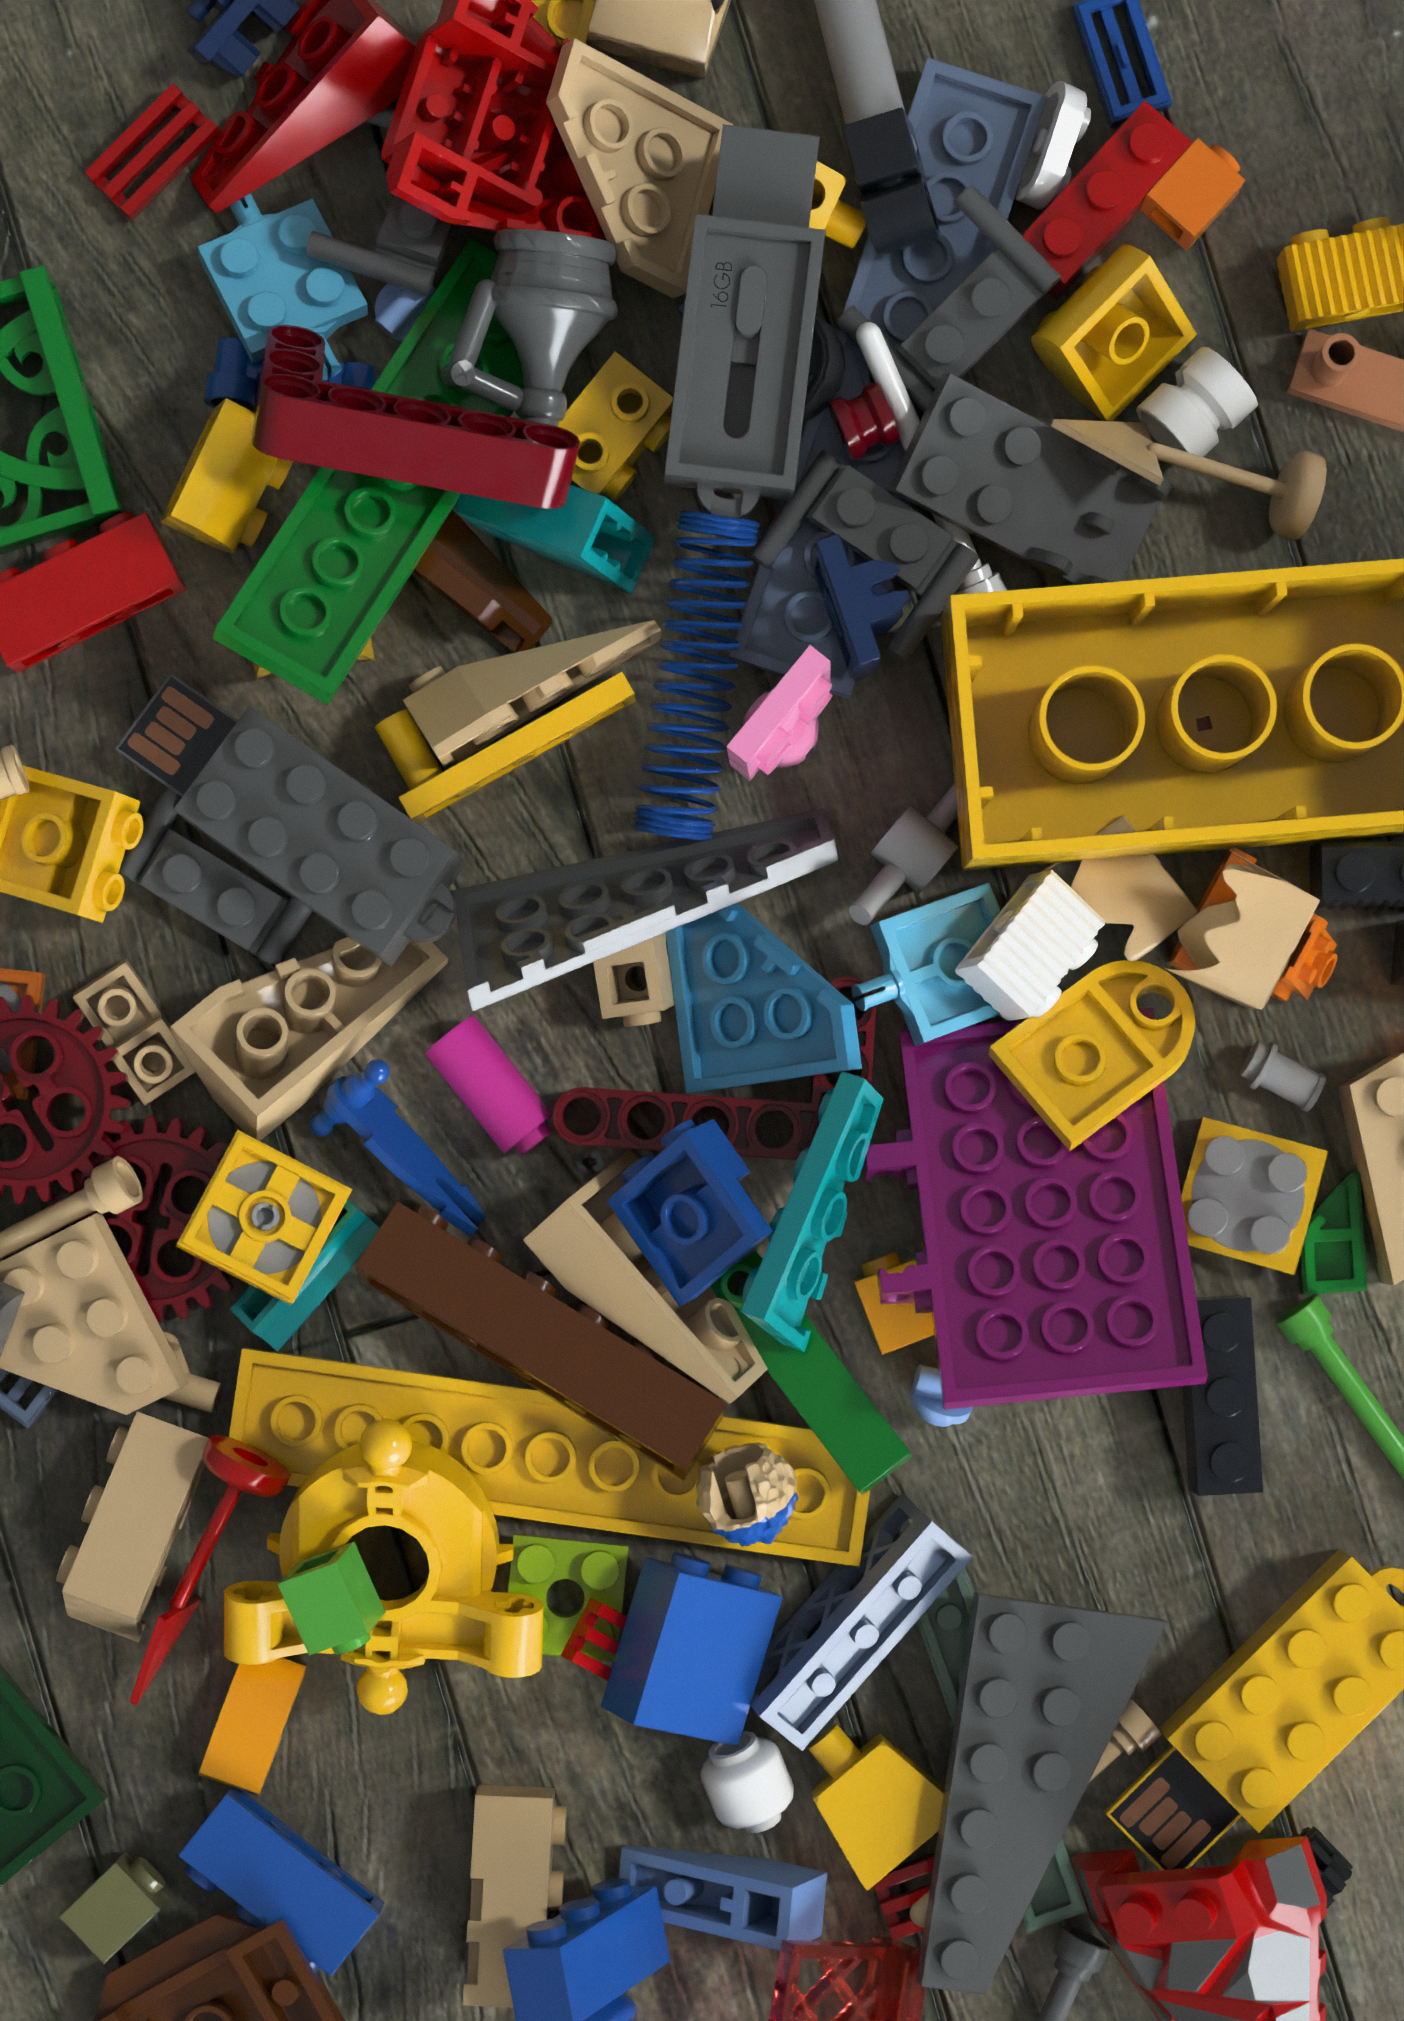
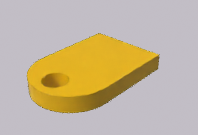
M1115 961L1091 971L1061 993L1057 1002L1045 1014L1038 1018L1029 1017L992 1044L989 1048V1056L1066 1148L1071 1151L1177 1071L1186 1059L1195 1031L1194 1009L1184 987L1167 971L1142 961ZM1158 993L1169 1000L1172 1012L1163 1019H1149L1140 1013L1136 1001L1144 994Z

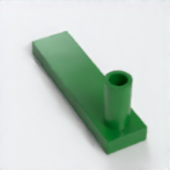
M755 1251L742 1262L733 1266L714 1282L711 1287L717 1298L732 1303L767 1366L768 1373L859 1493L863 1495L913 1455L805 1314L800 1327L811 1330V1334L804 1353L781 1344L741 1312L744 1305L743 1289L751 1271L756 1267H760L763 1260L758 1252Z

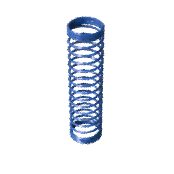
M681 510L678 512L680 517L677 521L679 524L676 525L678 530L721 536L729 539L679 537L674 543L688 550L729 560L675 558L671 561L672 565L680 569L728 581L672 579L667 583L671 587L727 602L670 599L665 602V605L674 610L726 623L666 620L662 625L667 629L722 643L662 641L659 643V646L665 650L721 664L660 661L655 665L661 670L721 685L656 682L653 684V687L657 690L717 705L654 702L649 706L656 711L716 726L650 723L647 727L652 731L702 742L713 747L647 743L644 745V748L651 752L678 757L712 767L643 764L641 768L644 771L708 787L641 784L638 788L643 792L679 799L707 808H681L639 804L635 807L636 811L634 814L636 817L633 818L635 823L632 826L634 829L642 832L707 841L714 838L711 834L714 832L712 827L715 826V823L709 819L683 814H711L718 809L709 801L681 793L713 794L721 789L717 783L684 773H718L724 768L716 761L684 752L719 753L727 748L722 742L684 731H727L730 727L726 722L688 711L726 712L733 707L725 700L687 690L730 691L736 688V686L729 680L687 669L729 671L735 670L739 666L733 660L687 648L736 650L741 648L742 645L737 640L688 627L741 629L745 625L736 618L688 606L729 609L745 608L748 604L743 599L693 586L746 588L751 583L747 579L693 565L751 567L754 563L751 559L694 544L755 546L758 539L756 534L759 532L757 527L760 524L757 521Z

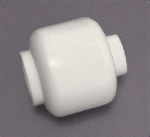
M749 1731L742 1732L738 1746L721 1742L713 1744L709 1749V1757L703 1763L700 1776L715 1816L724 1826L735 1829L745 1828L749 1833H759L774 1827L781 1820V1812L791 1803L794 1794V1785L779 1748L772 1740L757 1737L754 1732Z

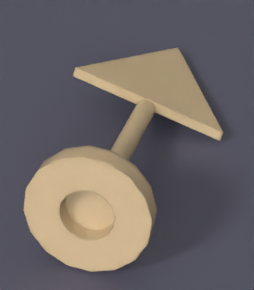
M1054 419L1051 427L1159 486L1163 481V476L1158 460L1271 495L1269 505L1270 527L1278 536L1291 541L1300 539L1308 530L1315 518L1325 488L1326 461L1322 455L1310 451L1294 454L1284 464L1277 480L1160 443H1152L1147 423Z

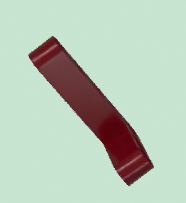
M277 325L269 329L257 389L251 439L253 447L258 451L279 459L538 508H560L566 504L580 445L579 438L572 432L554 425L322 381L325 340L322 336L312 330L292 325Z
M850 976L837 978L830 982L837 990H852L854 984L863 983L862 980ZM873 992L860 995V997L864 998L873 995ZM876 1005L867 1008L863 1012L861 1019L856 1022L862 1064L859 1077L866 1079L870 1085L872 1080ZM825 1075L812 1076L810 1103L581 1087L573 1088L561 1095L555 1103L553 1122L561 1137L577 1145L663 1151L664 1147L661 1145L660 1140L664 1135L679 1124L693 1119V1116L700 1109L715 1107L724 1112L728 1119L729 1129L726 1137L739 1156L797 1160L805 1148H810L818 1129V1112L823 1097L828 1090L835 1087L827 1081ZM579 1098L591 1099L600 1109V1123L595 1131L588 1135L574 1134L565 1124L564 1115L566 1108L572 1101ZM649 1102L661 1108L664 1113L665 1124L658 1136L653 1139L643 1140L637 1138L630 1131L628 1117L630 1111L636 1105ZM777 1111L783 1113L791 1122V1138L786 1145L780 1148L772 1149L765 1147L756 1136L755 1127L757 1120L766 1112Z

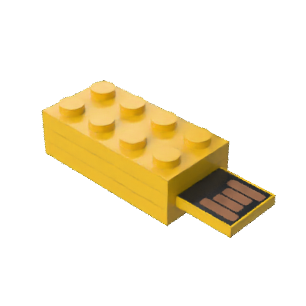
M1338 1549L1158 1728L1171 1745L1104 1813L1160 1870L1190 1868L1241 1816L1260 1833L1404 1689V1603H1397L1388 1594L1386 1589L1388 1584L1394 1585L1404 1597V1569L1386 1565L1376 1567L1367 1572L1352 1556Z

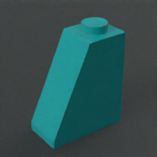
M570 485L566 504L560 508H538L462 493L454 510L487 534L629 595H632L657 537L608 498Z

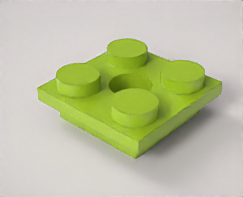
M514 1534V1556L510 1566L508 1593L527 1594L537 1597L542 1601L544 1606L542 1655H561L590 1598L622 1614L629 1545ZM569 1579L575 1581L582 1588L585 1599L578 1611L571 1614H562L550 1606L547 1592L549 1587L558 1580ZM599 1617L593 1628L619 1642L620 1628ZM588 1640L581 1650L582 1653L601 1661L614 1662L616 1656Z

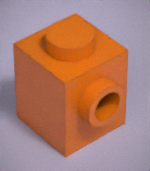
M1197 138L1147 193L1140 211L1187 252L1238 195L1245 179L1238 174L1240 166L1230 153L1216 144L1208 147Z

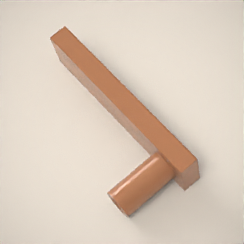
M1308 329L1304 335L1286 393L1404 432V360L1361 346L1349 334L1338 333L1330 336Z

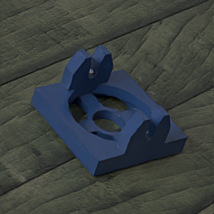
M839 534L818 540L814 546L811 566L850 679L853 678L854 681L875 675L881 660L875 637L889 632L903 617L902 607L909 601L907 590L894 591L891 579L900 573L898 563L871 560L850 568Z

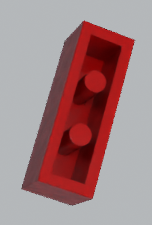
M1146 100L1143 101L1022 235L1062 276L1048 291L1057 301L1138 213L1147 193L1193 143Z
M133 511L120 513L106 520L98 527L101 532L100 535L79 545L75 539L61 542L49 548L41 555L43 563L23 573L20 572L19 568H11L0 572V654L7 667L19 674L188 590L155 523L146 512L136 517Z

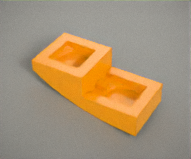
M283 1657L259 1665H238L199 1771L200 1776L249 1794L260 1796L307 1666Z

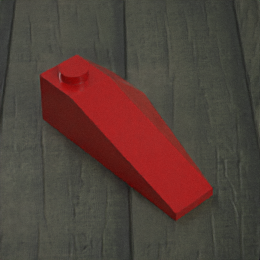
M306 0L299 7L284 29L293 38L276 65L273 66L271 63L264 62L253 78L259 85L246 112L237 111L229 116L190 178L208 207L216 213L221 212L383 111L401 93L417 43L375 0Z

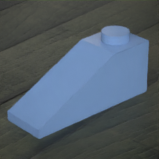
M633 1845L621 1848L619 1878L629 1879L631 1887L657 1886L664 1923L786 1953L822 1935L827 1872L766 1858Z

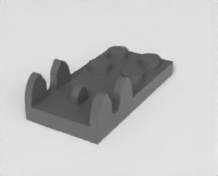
M948 373L942 374L888 491L1068 585H1082L1124 580L1161 500L1167 498L1172 484L1163 478L1159 486L1077 440L959 377Z

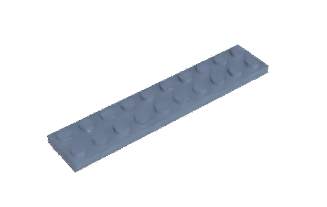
M927 57L908 119L914 129L927 179V187L939 225L940 238L878 256L868 235L843 313L850 306L854 305L870 322L875 323L880 328L882 335L898 350L901 344L992 252L995 253L998 250L985 234L954 204V201L967 187L973 185L1006 220L1008 219L1048 96ZM838 326L836 333L844 348L845 371L840 389L833 399L842 397L850 400L859 396L864 386L875 381L861 349ZM912 402L914 409L917 413V416L921 421L923 413ZM827 407L806 423L800 441L795 488L819 453L824 450L836 457L843 465L851 466L888 491L905 455V450L901 441L888 447L878 443L867 448L864 457L851 461L844 450L832 421L829 407ZM888 491L911 508L913 507V503ZM781 499L777 513L787 500ZM805 518L772 567L767 569L759 565L747 601L748 606L745 607L741 619L745 626L738 629L735 640L739 641L742 647L731 650L729 659L784 677L808 646L811 645L831 661L832 687L829 693L850 699L855 681L853 678L850 679L811 566L816 542L832 535L811 522L808 518ZM842 543L850 568L868 562L863 556Z

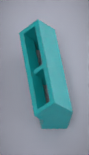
M348 1198L292 1306L250 1285L230 1310L251 1332L262 1338L278 1352L360 1259L381 1225Z

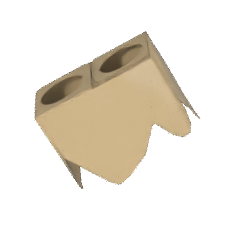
M596 0L588 29L589 46L604 53L641 63L646 62L659 68L696 78H705L731 0H724L723 4L715 11L711 0Z
M1122 816L1096 835L1132 833L1137 831L1127 818ZM1155 854L1082 859L1071 885V888L1105 920V923L1132 924L1134 926L1124 951V956L1128 961H1137L1198 913L1196 907L1161 865ZM1052 863L1040 872L1051 870L1059 863Z
M1237 855L1251 868L1233 863L1228 864L1225 870H1222L1225 883L1237 894L1235 900L1206 907L1186 921L1177 931L1181 944L1196 965L1197 970H1167L1248 1009L1262 1010L1268 1002L1290 959V954L1294 952L1320 900Z

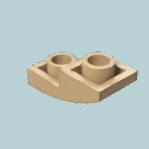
M124 959L73 993V999L93 1028L99 1026L105 1031L101 1039L107 1048H116L119 1051L120 1055L114 1060V1063L122 1073L128 1075V1083L144 1106L196 1072L170 1032L171 1025L127 959Z

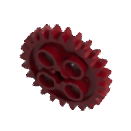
M24 994L19 1012H13L4 997H0V1048L6 1051L20 1083L30 1091L39 1090L40 1096L32 1101V1105L52 1138L54 1148L51 1151H45L42 1148L33 1125L24 1112L18 1109L10 1111L8 1104L16 1099V1093L0 1068V1130L11 1125L19 1126L27 1138L26 1150L17 1160L6 1162L0 1159V1196L6 1186H11L14 1202L18 1205H24L29 1187H35L39 1197L45 1203L51 1202L52 1183L58 1181L71 1194L76 1192L74 1172L79 1169L91 1177V1172L95 1166L90 1158L95 1153L111 1158L116 1154L104 1141L106 1133L123 1134L127 1128L111 1119L112 1111L122 1110L131 1105L129 1100L113 1095L112 1089L128 1081V1075L122 1072H108L106 1067L120 1055L119 1051L116 1048H108L101 1051L95 1048L105 1031L97 1026L84 1034L80 1033L79 1029L83 1022L84 1013L76 1009L62 1021L59 1019L60 1002L53 998L48 1002L42 1014L37 1013L33 997ZM37 1039L50 1041L55 1051L54 1062L51 1067L39 1074L28 1073L21 1061L22 1051L25 1046ZM68 1095L79 1097L85 1107V1117L82 1123L70 1131L58 1130L51 1118L55 1102L61 1097Z
M153 1115L146 1116L142 1134H138L130 1120H121L120 1124L127 1128L125 1133L120 1134L121 1139L116 1141L109 1133H106L104 1141L116 1153L114 1157H122L128 1163H135L144 1170L146 1187L140 1203L119 1214H113L109 1211L103 1214L109 1228L118 1225L130 1234L132 1249L125 1259L158 1323L164 1322L167 1305L170 1304L182 1320L190 1317V1298L194 1297L201 1306L208 1309L214 1306L209 1287L214 1285L226 1292L232 1291L234 1288L231 1279L223 1270L195 1257L192 1269L183 1276L171 1273L164 1262V1251L167 1245L173 1240L180 1239L193 1214L186 1211L178 1200V1190L181 1183L187 1178L195 1176L208 1186L229 1144L226 1141H221L210 1149L204 1147L208 1131L204 1126H199L192 1132L189 1138L183 1137L184 1124L181 1118L174 1117L166 1133H161L157 1117ZM95 1153L90 1159L94 1166L97 1167L112 1158ZM168 1163L172 1167V1173L162 1197L160 1214L170 1217V1224L168 1228L157 1229L154 1233L150 1269L147 1275H141L138 1271V1266L150 1234V1225L141 1221V1213L143 1210L155 1208L160 1187L159 1175L163 1164ZM78 1170L73 1173L76 1190L79 1191L85 1188V1180L90 1178V1176ZM71 1193L52 1194L51 1200L58 1202L70 1196ZM95 1211V1212H93V1213H91V1214H89V1215H87V1216H85V1217H83V1218L77 1220L76 1222H74V1223H72V1224H70V1225H68V1226L62 1228L61 1230H64V1229H66V1228H68V1227H70V1226H72V1225H74V1224H76V1223H78V1222H80V1221L86 1219L87 1217H89V1216H91V1215L97 1213L98 1211Z

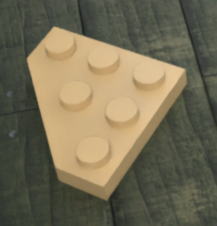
M574 38L562 46L546 104L608 242L615 245L616 262L620 271L674 299L686 293L695 215L709 214L716 187L723 124H733Z
M97 1212L0 1262V1281L25 1292L0 1358V1369L124 1415H128L189 1383L103 1214Z

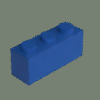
M233 1787L230 1788L178 1855L188 1863L184 1870L198 1885L212 1893H215L220 1888L238 1903L235 1911L245 1922L262 1927L283 1917L314 1973L320 1968L329 1976H332L380 1915L385 1903L246 1792Z
M627 1878L602 1881L592 1886L593 1894L561 1905L559 1907L560 1914L553 1919L539 1921L527 1926V1935L503 1949L516 2021H583L669 1963L670 1956L657 1886L631 1887L630 1880Z

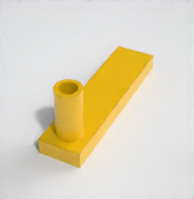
M620 672L444 772L408 709L401 710L387 717L374 728L410 790L398 798L410 819L419 824L636 702V698L623 672Z

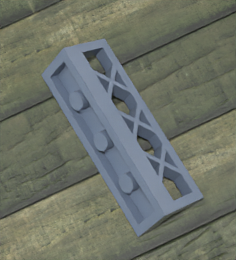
M902 1492L864 1535L860 1567L838 1564L769 1642L750 1706L760 1718L803 1751L971 1561L973 1556ZM911 1518L913 1520L911 1525L892 1543L893 1537ZM861 1573H864L863 1579L852 1591H849L852 1583ZM819 1621H822L819 1629L810 1639H807L808 1633ZM779 1669L774 1680L760 1693L759 1689Z

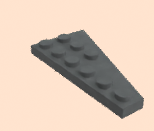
M825 808L714 832L711 834L714 838L707 841L683 839L453 890L454 900L457 905L456 916L466 987L472 1012L839 861L835 839Z
M974 1592L916 1980L921 1987L986 1994L1167 1621L1159 1618Z

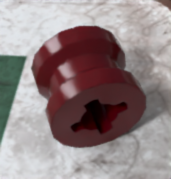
M876 382L864 386L861 394L850 400L838 397L828 401L835 429L851 461L864 457L867 448L878 443L888 447L900 441L898 429L888 402Z

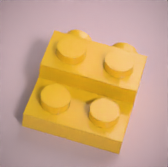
M23 765L29 784V792L22 795L16 794L0 800V892L103 923L106 912L114 910L121 902L124 894V879L118 873L125 850L133 849L140 841L143 833V818L141 814L137 813L141 801L113 790Z

